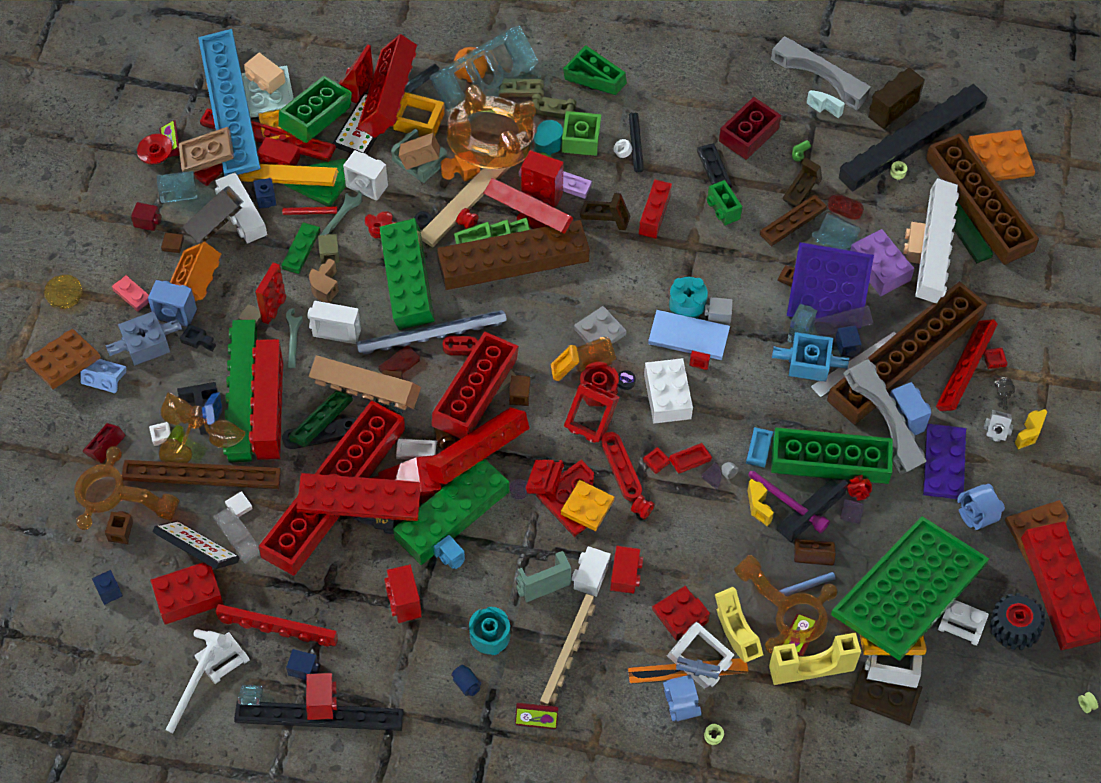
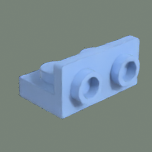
M99 359L81 371V384L116 393L118 381L126 373V366Z

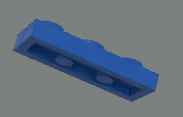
M220 392L212 393L205 403V407L202 408L203 418L207 419V424H215L223 411Z

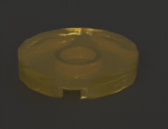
M71 275L55 276L49 280L44 290L47 302L52 307H59V309L74 306L79 302L83 293L79 280Z

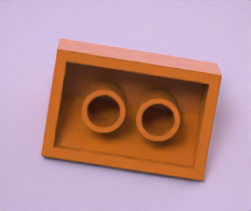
M205 241L184 250L170 283L179 286L185 285L191 288L194 300H202L207 294L208 284L213 280L214 270L220 263L221 253Z

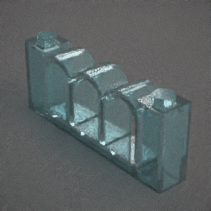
M518 25L499 34L429 77L442 102H444L448 113H455L457 115L465 111L464 107L469 105V101L479 99L484 90L499 87L504 78L515 77L521 71L527 73L535 68L534 65L539 63L521 26ZM503 43L513 61V68L510 73L502 69L493 51L494 48ZM482 55H485L494 74L493 82L490 85H487L482 80L473 62ZM464 66L474 84V92L470 97L463 93L453 74Z

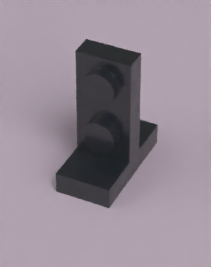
M216 382L177 388L181 405L195 402L200 434H208V426H211V424H207V419L203 418L202 408L205 407V403L211 394L218 392Z

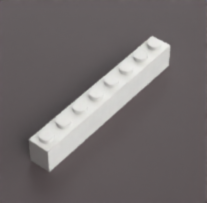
M938 178L930 190L915 296L937 303L940 297H944L947 290L945 283L949 273L946 271L950 265L948 256L952 250L950 243L954 236L952 229L956 221L953 218L957 211L955 203L959 197V193H957L958 185Z

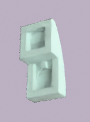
M810 90L808 92L807 104L818 112L826 109L837 118L843 114L845 103L841 100L818 91Z

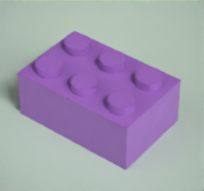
M882 229L851 245L850 251L874 255L869 283L880 296L911 281L914 267Z

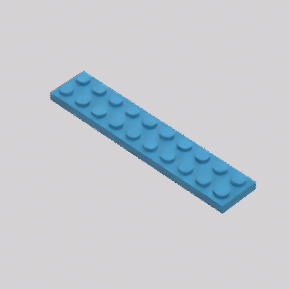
M232 29L198 37L215 128L219 130L228 127L231 131L234 159L222 163L224 174L227 176L236 172L239 175L259 170L261 167L234 33Z

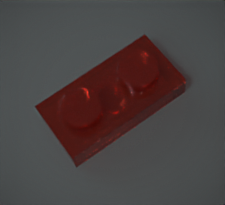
M407 345L379 365L378 368L381 373L383 370L399 371L403 374L420 362V357Z

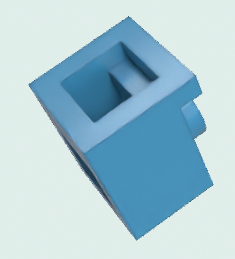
M450 535L433 546L434 555L436 557L439 556L444 565L448 564L452 569H457L464 563V550Z

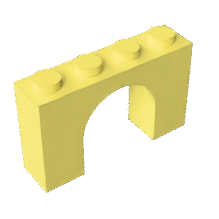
M856 633L835 636L833 645L828 650L806 657L798 656L795 643L775 646L769 664L773 684L778 685L854 671L861 654Z

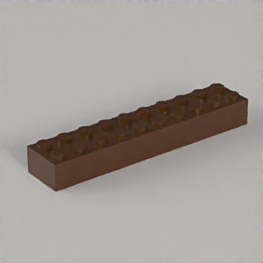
M960 281L949 289L944 297H940L937 303L931 304L867 358L875 365L876 373L884 381L889 396L891 390L906 383L984 316L988 304ZM845 377L830 389L827 401L854 425L877 407L864 395L852 390Z

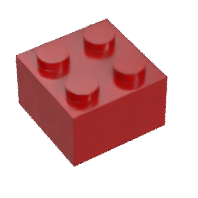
M411 564L387 570L388 577L384 578L387 597L390 601L392 617L396 616L398 623L421 618L420 599Z

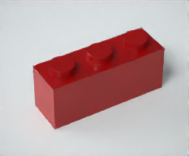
M654 179L640 220L639 235L657 238L671 197L672 183Z

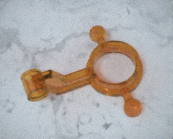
M112 446L107 450L106 464L89 468L76 482L74 489L75 497L80 505L86 508L84 514L78 516L76 520L77 527L81 530H87L92 526L91 516L93 512L109 511L121 500L142 503L154 511L157 516L166 520L173 519L180 502L177 497L170 494H163L162 498H159L146 489L124 486L120 472L113 467L114 463L122 457L121 449L116 446ZM103 477H113L115 479L114 491L108 498L100 502L86 500V492L93 482Z
M752 555L745 557L734 568L735 573L740 579L745 582L751 579L759 593L779 607L776 615V625L780 634L776 638H769L766 641L765 649L768 653L772 654L774 647L781 646L786 639L795 643H807L823 634L828 618L822 604L826 600H832L837 596L838 590L835 585H824L818 598L807 593H796L786 597L770 585L761 571L760 563ZM808 604L819 612V619L809 629L793 630L784 623V615L794 605Z

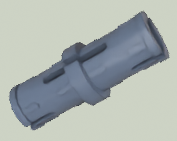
M678 657L677 663L682 664H676V670L694 673V676L703 675L718 679L719 673L716 672L720 671V666L703 663L699 659L694 661Z

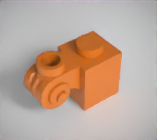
M471 149L455 155V158H445L440 163L441 175L447 180L452 179L455 175L454 173L458 172L465 182L473 179L480 172V164Z

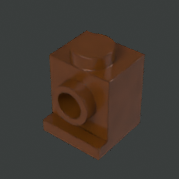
M111 511L105 530L108 542L128 544V538L133 525L131 514L124 511Z

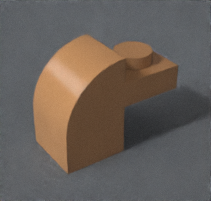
M328 259L325 264L323 263L319 271L312 268L309 274L313 295L325 303H330L339 292L337 281L332 279L337 272L336 263L331 259Z

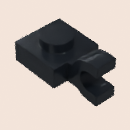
M191 324L187 326L179 338L181 343L194 348L202 345L207 350L213 352L216 344L212 343L214 341L213 337L206 336L207 334L204 329Z

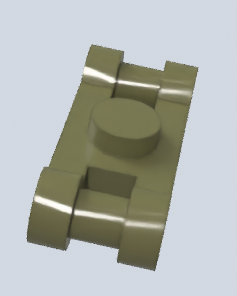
M541 79L499 80V98L507 99L508 97H532L533 94H540L544 97V91L542 90L544 88V81Z
M533 94L529 111L532 114L565 118L566 111L575 112L574 109L576 108L577 101L574 99L542 97L540 94Z

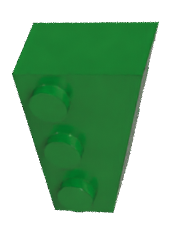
M587 45L563 68L565 80L613 95H617L627 84L626 72Z

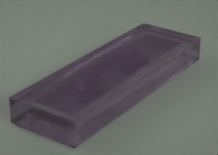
M869 306L814 319L817 336H827L837 333L838 328L850 326L859 328L871 325L873 320Z

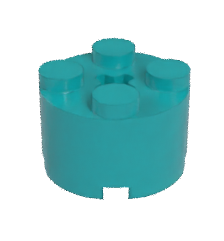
M683 277L674 280L669 298V308L672 313L698 318L705 311L708 291L703 280L694 277Z
M487 607L486 609L477 610L472 615L469 621V635L473 647L481 653L497 655L506 648L510 641L511 633L508 616L503 610L497 607Z

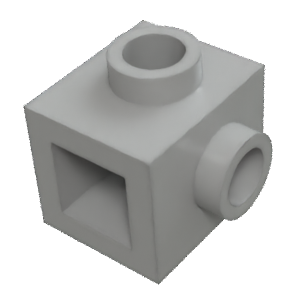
M992 410L990 419L986 418L983 429L986 430V436L993 441H1006L1007 435L1011 436L1013 430L1011 414Z

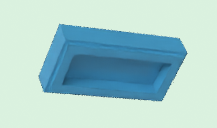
M754 427L746 464L765 468L773 431Z

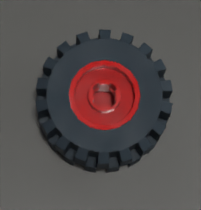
M1016 593L1015 596L1008 594L1006 598L1002 597L996 603L991 617L990 628H992V635H997L996 640L998 643L1002 641V646L1004 647L1009 645L1013 650L1016 647H1019V650H1024L1025 646L1030 648L1033 643L1036 644L1038 642L1046 619H1044L1045 612L1041 611V604H1036L1037 600L1034 598L1029 599V595L1025 594L1023 597L1020 596V593Z

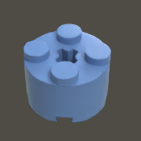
M990 484L977 486L958 496V503L961 502L962 507L959 509L960 515L967 526L970 528L975 527L974 530L999 521L1002 511L1005 509L1003 502L998 499Z
M691 674L663 682L672 721H681L702 715L700 706L698 707V695Z

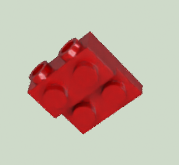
M686 586L652 606L654 613L675 640L683 637L694 623L697 622L703 627L709 621L710 612L699 598H695Z

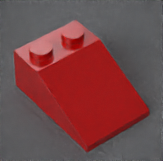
M367 44L351 68L347 69L344 79L339 82V85L352 92L351 102L356 104L363 92L368 91L373 78L371 45Z
M435 455L416 457L378 472L379 476L388 480L421 482L419 503L427 502L441 490L440 483L429 478L425 464L426 461Z

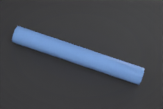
M831 572L777 591L778 598L780 599L835 580V575Z

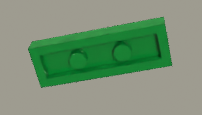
M302 223L281 265L282 269L297 274L300 273L321 232L320 227Z

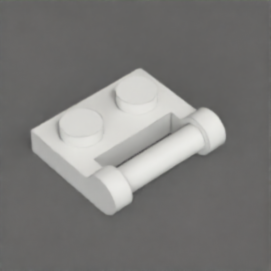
M954 600L945 610L938 630L957 635L977 646L989 614ZM948 621L958 624L972 631H975V633L973 634L959 627L951 625L948 623Z
M229 632L225 634L226 643L215 648L204 670L214 684L218 683L221 677L240 664L250 661L247 654ZM206 648L194 655L198 663ZM233 655H238L236 658L228 662L226 665H224L217 671L213 670L217 666L231 658Z

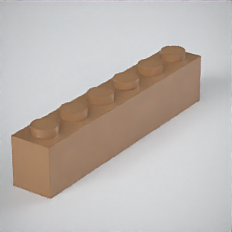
M317 355L309 377L314 379L315 384L325 387L328 384L331 385V389L341 392L342 389L347 390L346 393L357 396L358 393L363 394L362 397L373 401L376 398L379 399V403L385 405L394 403V407L406 410V407L414 409L421 389L420 386L413 382Z

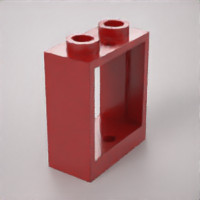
M587 381L581 383L564 427L568 428L573 434L585 436L590 442L601 441L602 436L608 429L620 397ZM583 395L607 406L597 432L574 421Z

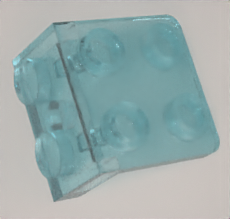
M827 213L820 230L813 232L812 237L816 238L815 241L825 245L827 243L831 245V248L849 250L851 245L855 243L861 228Z

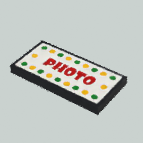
M363 92L332 144H335L336 148L351 154L354 150L368 154L377 137L373 138L358 128L368 93Z
M179 521L154 526V534L214 569L239 562L240 556Z

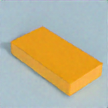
M570 345L551 363L553 380L560 381L579 363L577 347L575 345Z

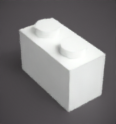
M588 546L586 552H582L578 563L581 565L579 570L575 569L572 576L574 589L597 597L610 564L611 554Z

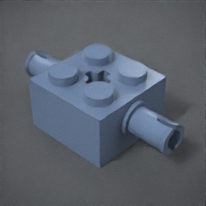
M153 311L118 324L122 340L105 346L109 356L126 350L129 352L135 366L169 353L166 335L182 330L178 318L165 324L159 323Z

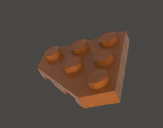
M1060 500L1008 516L1005 519L1031 571L1032 568L1021 537L1027 529L1063 521L1067 523L1069 516Z

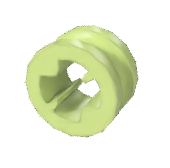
M901 161L894 162L891 166L890 175L894 179H903L907 172V165Z
M1087 692L1085 696L1080 695L1078 697L1080 707L1084 712L1090 713L1091 709L1096 710L1098 708L1097 700L1092 693Z
M717 724L709 725L704 733V739L711 745L719 744L724 736V730ZM712 730L717 731L716 734L719 733L716 739L711 738L712 735L709 736Z

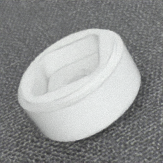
M626 139L619 140L614 145V152L618 157L625 158L631 154L632 145Z

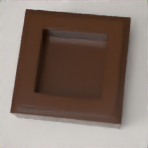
M165 233L161 246L162 251L180 253L184 236L182 234Z

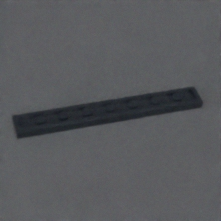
M237 701L234 722L402 731L404 709L337 705V710H333V719L307 720L306 704Z

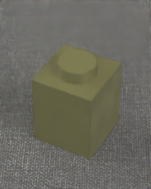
M337 234L318 236L321 264H325L328 259L335 261V263H340Z

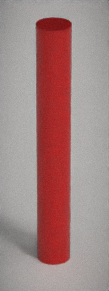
M292 207L282 208L283 215L337 214L338 208Z

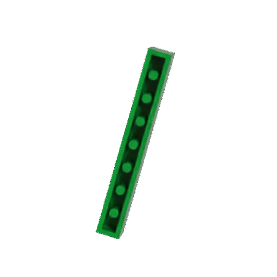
M255 319L233 320L232 327L229 328V338L232 339V342L228 344V354L231 355V360L227 361V369L230 371V376L226 378L229 393H226L228 409L225 410V421H228V425L224 426V437L227 438V443L223 444V454L227 455L228 462H252L253 453L252 443L249 441V432L252 431L250 414H253L251 397H254V392L251 390V381H254L252 364H255L252 349L256 347L258 331Z

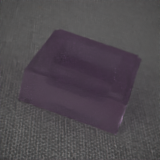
M845 499L840 519L860 524L864 504Z

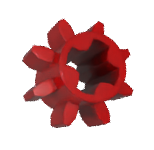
M863 475L850 479L851 483L848 484V493L851 497H857V501H860L870 496L872 484L869 479H863Z

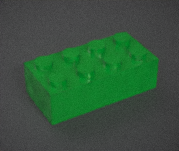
M323 76L279 110L278 127L307 143L351 107L352 92L328 77Z

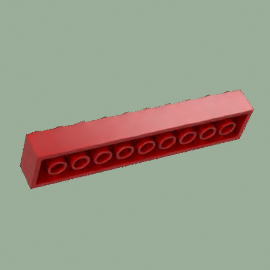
M371 400L315 474L369 478L405 431L404 417ZM298 496L259 545L262 559L292 576L297 574L340 517V515L297 512Z

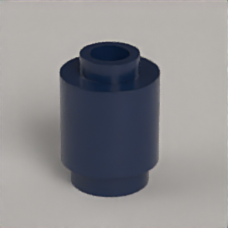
M461 665L452 672L451 676L454 683L465 696H474L479 692L481 681L469 667Z

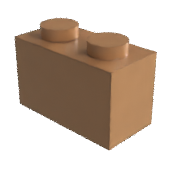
M433 133L400 144L399 157L406 170L439 159L440 145Z

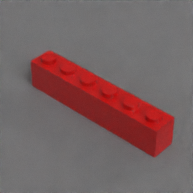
M510 407L426 461L425 464L429 478L433 481L447 484L530 429L526 412Z

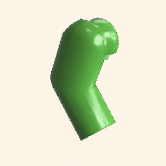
M806 140L793 147L792 158L795 161L800 162L804 159V151L811 148L810 142Z

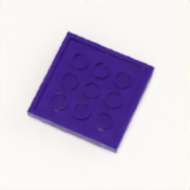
M799 242L786 316L846 327L856 326L858 329H861L874 255Z

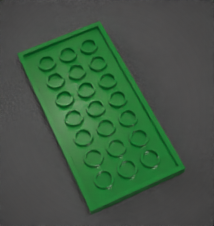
M921 516L835 606L831 615L900 661L988 564L989 558Z

